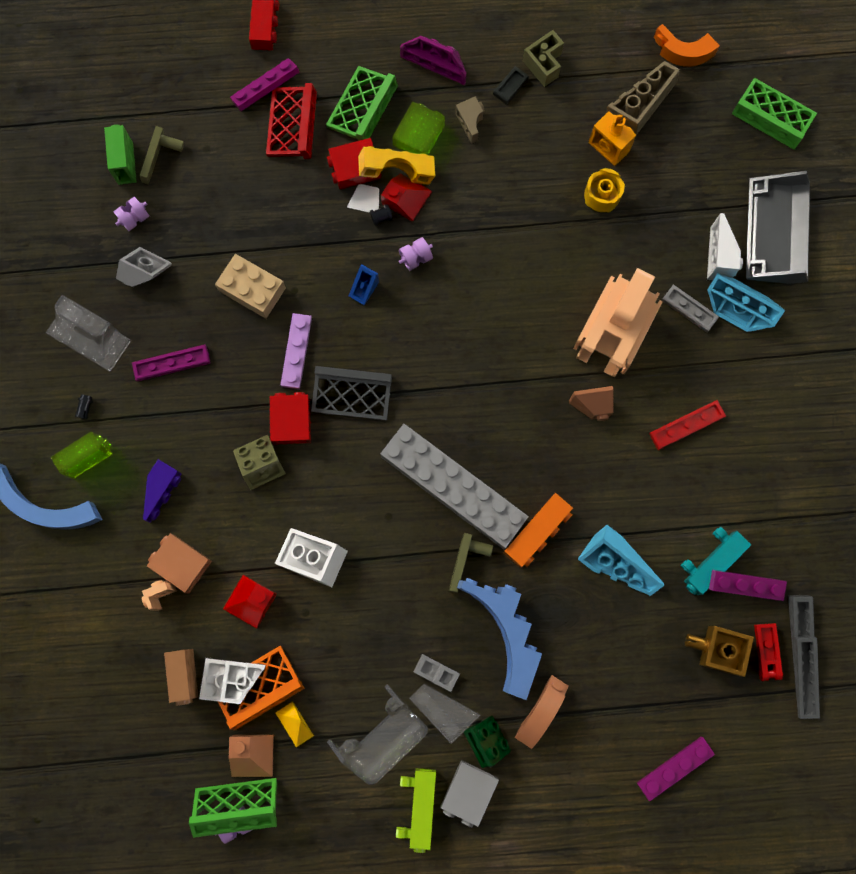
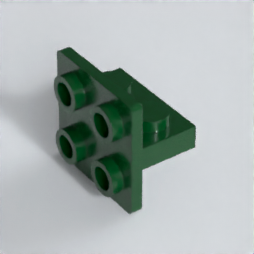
M492 715L463 731L482 768L494 766L511 752L509 744L499 728V724Z

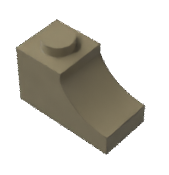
M476 96L457 104L455 114L471 144L478 141L479 132L477 124L483 120V112H485L483 104L478 102Z

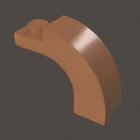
M551 675L537 703L522 722L515 738L532 749L557 714L566 697L565 693L569 686Z

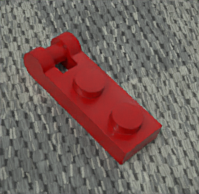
M776 623L754 625L760 680L768 681L771 678L782 680L783 672ZM773 664V670H768V665Z

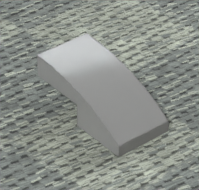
M424 654L421 655L413 671L450 692L460 675L458 672Z

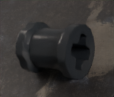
M387 204L378 210H370L375 226H378L380 222L393 220Z

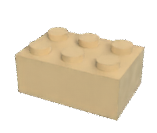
M237 254L233 256L215 283L219 292L264 318L268 317L286 289L281 279Z

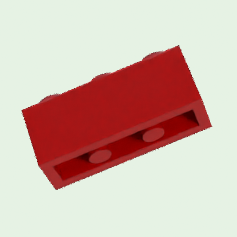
M252 0L249 32L251 49L273 50V43L277 42V34L274 31L275 27H278L276 11H279V0Z

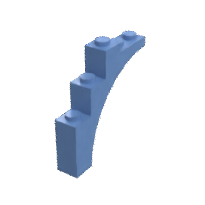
M466 578V581L459 580L457 588L470 594L482 603L491 613L501 630L507 654V676L503 691L527 700L542 653L536 652L537 647L529 644L525 645L532 624L526 622V617L515 614L521 594L516 592L517 588L506 584L505 587H498L495 593V588L487 585L484 588L477 586L478 582L468 578Z

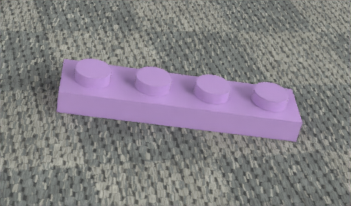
M292 314L281 387L300 390L312 317L309 315Z

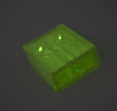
M412 101L392 137L393 146L410 153L428 155L445 126V116L438 111L428 109L422 103L417 104Z
M91 431L51 456V459L61 474L74 479L112 455L110 450L112 446L106 438L103 439L100 434L97 435Z

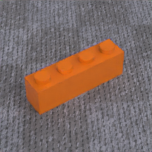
M555 493L503 553L520 568L523 565L528 567L535 559L532 555L536 551L541 552L547 545L545 540L549 536L553 538L560 530L557 526L562 521L566 523L572 516L570 511L573 507Z

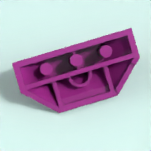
M419 36L401 44V58L465 85L466 71L458 51L453 47L445 46L435 39H429L424 36Z

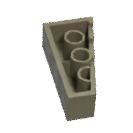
M666 61L662 62L648 73L641 82L638 81L627 93L624 92L619 96L617 101L610 103L607 106V112L610 111L613 115H623L622 119L624 117L626 119L624 125L630 127L634 134L637 135L676 85L680 69Z

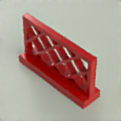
M305 83V87H277L272 90L266 148L267 157L303 156L304 159H311L317 91L312 83ZM285 93L287 96L279 103L277 94ZM297 93H303V97L298 102L292 98ZM291 99L294 105L287 111L283 106ZM282 108L285 113L277 119L275 113ZM299 108L301 114L295 119L291 113ZM289 116L293 121L285 127L281 122ZM297 124L300 130L293 135L289 130ZM280 125L284 130L276 136L273 133L274 129ZM288 133L292 138L284 144L280 139ZM278 141L282 147L277 151H272V146ZM296 141L298 143V150H289L288 147Z

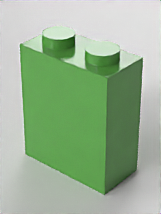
M123 125L104 127L108 170L118 185L136 183L133 141Z

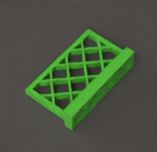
M358 66L326 123V127L359 141L370 138L398 87L395 75L388 73L386 76ZM361 73L366 74L369 77L368 79H365L363 81H358V78ZM379 79L383 81L382 85L374 88L372 82ZM371 83L372 89L362 92L361 86ZM359 87L360 93L350 96L351 90ZM374 93L375 98L366 102L364 97ZM363 98L364 104L354 107L352 101ZM351 102L352 108L342 112L341 108L343 105ZM366 108V114L358 117L356 111ZM354 113L356 118L346 122L344 116ZM343 118L344 123L340 125L333 124L336 119ZM358 123L359 127L356 132L348 129V126Z
M756 78L753 79L732 112V115L794 150L817 114L815 111ZM755 85L760 88L762 92L755 93L753 86ZM769 96L776 97L777 101L771 102ZM764 97L766 103L759 104L757 98ZM752 98L754 105L749 103L745 99ZM784 105L792 106L793 110L786 111ZM773 106H780L781 112L775 113ZM768 107L770 113L763 111L761 108ZM804 113L810 118L802 120L800 114ZM788 115H795L797 121L791 122ZM783 116L785 122L779 120L777 117ZM799 125L802 132L793 128V126Z
M271 778L195 788L192 817L189 818V826L193 838L277 827V779ZM272 786L266 794L260 791L264 787ZM244 789L252 790L245 797L240 794ZM224 792H231L225 799L220 797ZM257 794L261 798L254 804L250 799ZM200 795H211L205 802L200 800ZM235 797L239 798L241 801L235 806L229 803ZM214 800H218L220 804L212 809L209 805ZM265 801L271 804V806L260 807ZM244 804L250 806L249 809L239 810ZM225 806L230 809L228 812L218 813ZM204 809L209 812L207 815L198 816Z

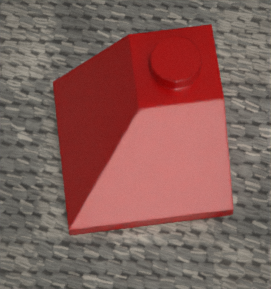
M400 173L390 180L381 194V201L383 205L387 204L391 210L414 221L432 191L419 183H412L410 178Z
M243 575L223 609L251 626L258 628L277 593Z

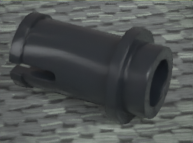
M81 394L80 398L77 399L79 403L75 417L88 419L90 405L93 403L92 397Z

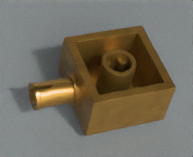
M708 626L705 639L687 634L686 639L694 642L685 641V646L702 650L699 665L745 677L754 637L717 626ZM724 648L729 650L728 654L724 652Z

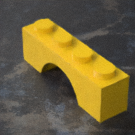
M368 146L363 147L358 156L359 176L377 178L383 169L395 167L404 171L412 183L429 185L435 177L434 156L427 154H414L408 151L400 152Z

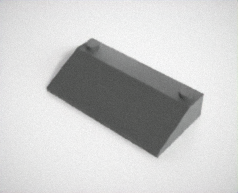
M807 171L750 178L747 280L785 284L808 282L810 179Z

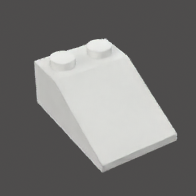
M723 213L719 214L710 227L707 280H713L717 273L733 278L743 266L741 250Z
M291 528L275 564L332 587L348 551L335 543Z

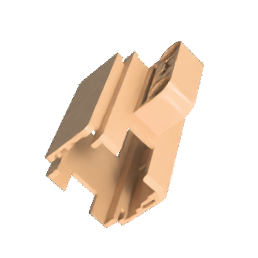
M639 268L636 269L630 281L622 278V274H619L616 282H613L615 277H610L573 348L577 350L578 346H581L576 358L585 363L588 362L594 350L609 357L610 360L604 372L613 377L616 376L621 368L620 373L625 374L663 302L659 300L658 303H655L660 293L654 294L648 291L655 276Z

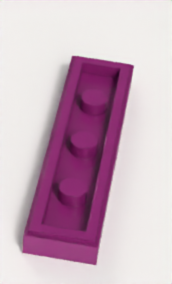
M206 344L132 362L137 382L211 364Z

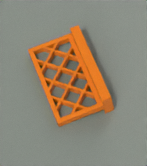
M278 646L252 662L253 664L266 665L263 677H258V679H262L259 690H249L257 693L254 703H244V698L239 705L238 712L231 716L228 711L230 703L226 702L225 704L218 701L231 730H237L305 689L282 646ZM280 653L282 657L280 666L270 664L272 656ZM269 667L279 669L276 680L266 678ZM282 670L290 672L292 680L287 683L279 682ZM265 680L275 683L273 691L270 693L262 692Z

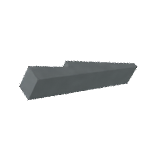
M788 595L798 718H820L817 638L814 637L813 597L809 595Z

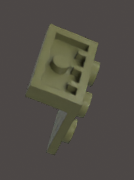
M268 435L233 451L242 477L250 490L286 474Z

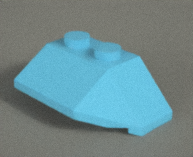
M719 273L716 274L707 289L713 312L746 332L775 327L785 312L781 306L769 297L734 278Z

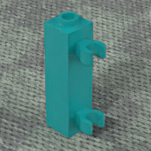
M722 527L717 528L712 534L722 543L697 568L689 559L680 565L690 574L684 582L687 584L686 588L692 594L703 595L709 589L712 570L726 571L751 546L738 531L728 535Z

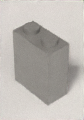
M461 760L441 803V809L444 810L443 813L451 818H454V816L461 818V822L469 827H473V825L478 827L498 784V777Z

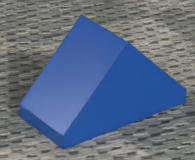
M360 265L349 297L365 305L379 283L378 273L364 265Z

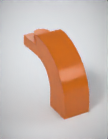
M663 24L657 28L654 35L656 43L662 46L660 55L667 61L679 66L690 67L703 64L716 55L720 46L708 33L698 41L691 43L682 42L674 37Z

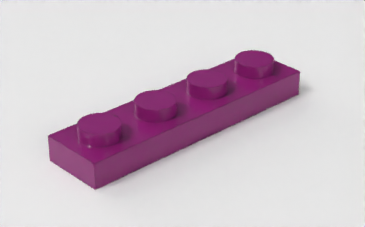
M288 58L243 89L237 91L230 98L234 105L242 111L298 74L299 69Z
M712 570L709 589L718 592L784 601L787 581Z
M699 737L639 780L637 785L647 800L651 801L715 754L705 739Z

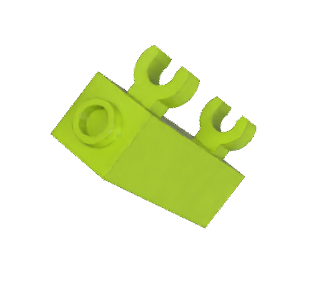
M416 768L415 777L401 776L400 786L414 787L411 828L397 827L396 838H410V848L418 853H425L426 850H430L436 770Z

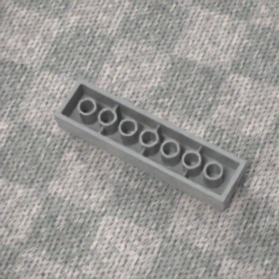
M405 424L401 426L380 453L382 459L503 550L529 517Z

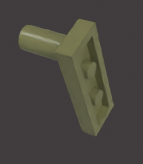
M156 126L140 173L141 182L149 185L161 146L182 152L184 141L165 136L163 128Z
M463 534L448 591L458 592L457 586L462 577L468 551L490 557L493 545L471 540V534Z

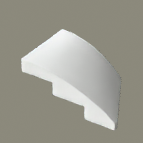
M206 658L199 699L241 704L264 670L265 665Z

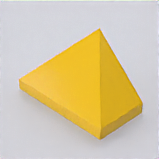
M293 701L276 712L296 747L314 736Z

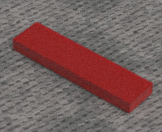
M718 400L650 432L649 435L657 450H660L725 418L726 415Z

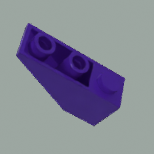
M159 459L147 475L143 520L149 523L158 517L160 507L169 500L171 490L180 483V476L182 475V473Z

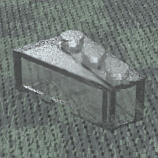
M425 683L409 697L451 744L480 716V713Z

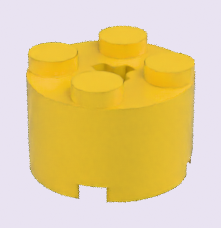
M604 168L594 172L589 177L584 192L585 203L588 207L598 212H611L618 205L625 189L624 181H622L618 172Z

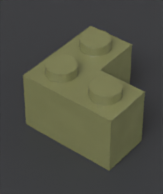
M554 30L524 49L523 62L544 87L559 77L561 65L555 59L562 54L564 42Z

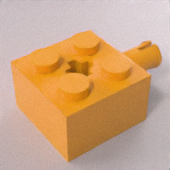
M608 111L594 125L588 143L616 166L630 152L636 134H634L630 127L624 125L626 119L625 117L622 119L623 115H613Z

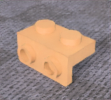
M162 580L152 583L151 588L142 591L144 595L142 597L143 605L145 608L148 607L149 610H162L159 598L176 592V587L172 583L163 582Z

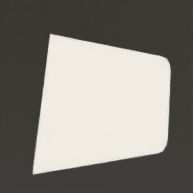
M359 184L347 208L365 212L378 210L379 188Z

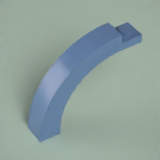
M0 464V500L10 511L24 520L53 529L82 528L102 520L95 504L90 501L62 510L44 509L34 505L17 489L7 467Z

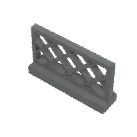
M315 366L311 412L387 420L392 374ZM319 379H327L332 386L323 392L319 388ZM341 381H346L351 388L341 394L336 385ZM360 383L366 384L370 389L362 396L354 389ZM379 385L387 386L386 394L379 399L373 390ZM334 387L340 396L331 403L325 394ZM353 390L359 398L350 405L344 396ZM372 392L378 400L369 407L362 398ZM324 396L329 405L324 409H317V400ZM342 398L348 407L343 411H338L333 404ZM361 400L367 409L362 413H356L352 406ZM379 402L384 407L383 416L375 415L371 410Z

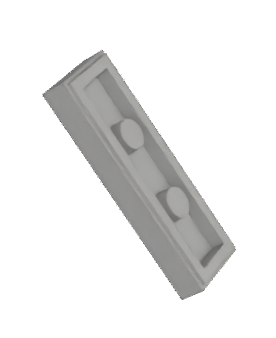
M674 284L661 300L705 332H708L719 318L718 315Z

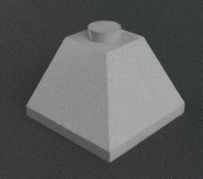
M139 247L119 260L116 279L125 285L133 287L153 279L169 268L172 263Z

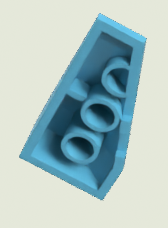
M608 525L593 536L578 558L579 561L598 574L600 572L611 576L610 579L615 581L619 579L626 582L629 587L649 596L664 586L663 581L628 542Z

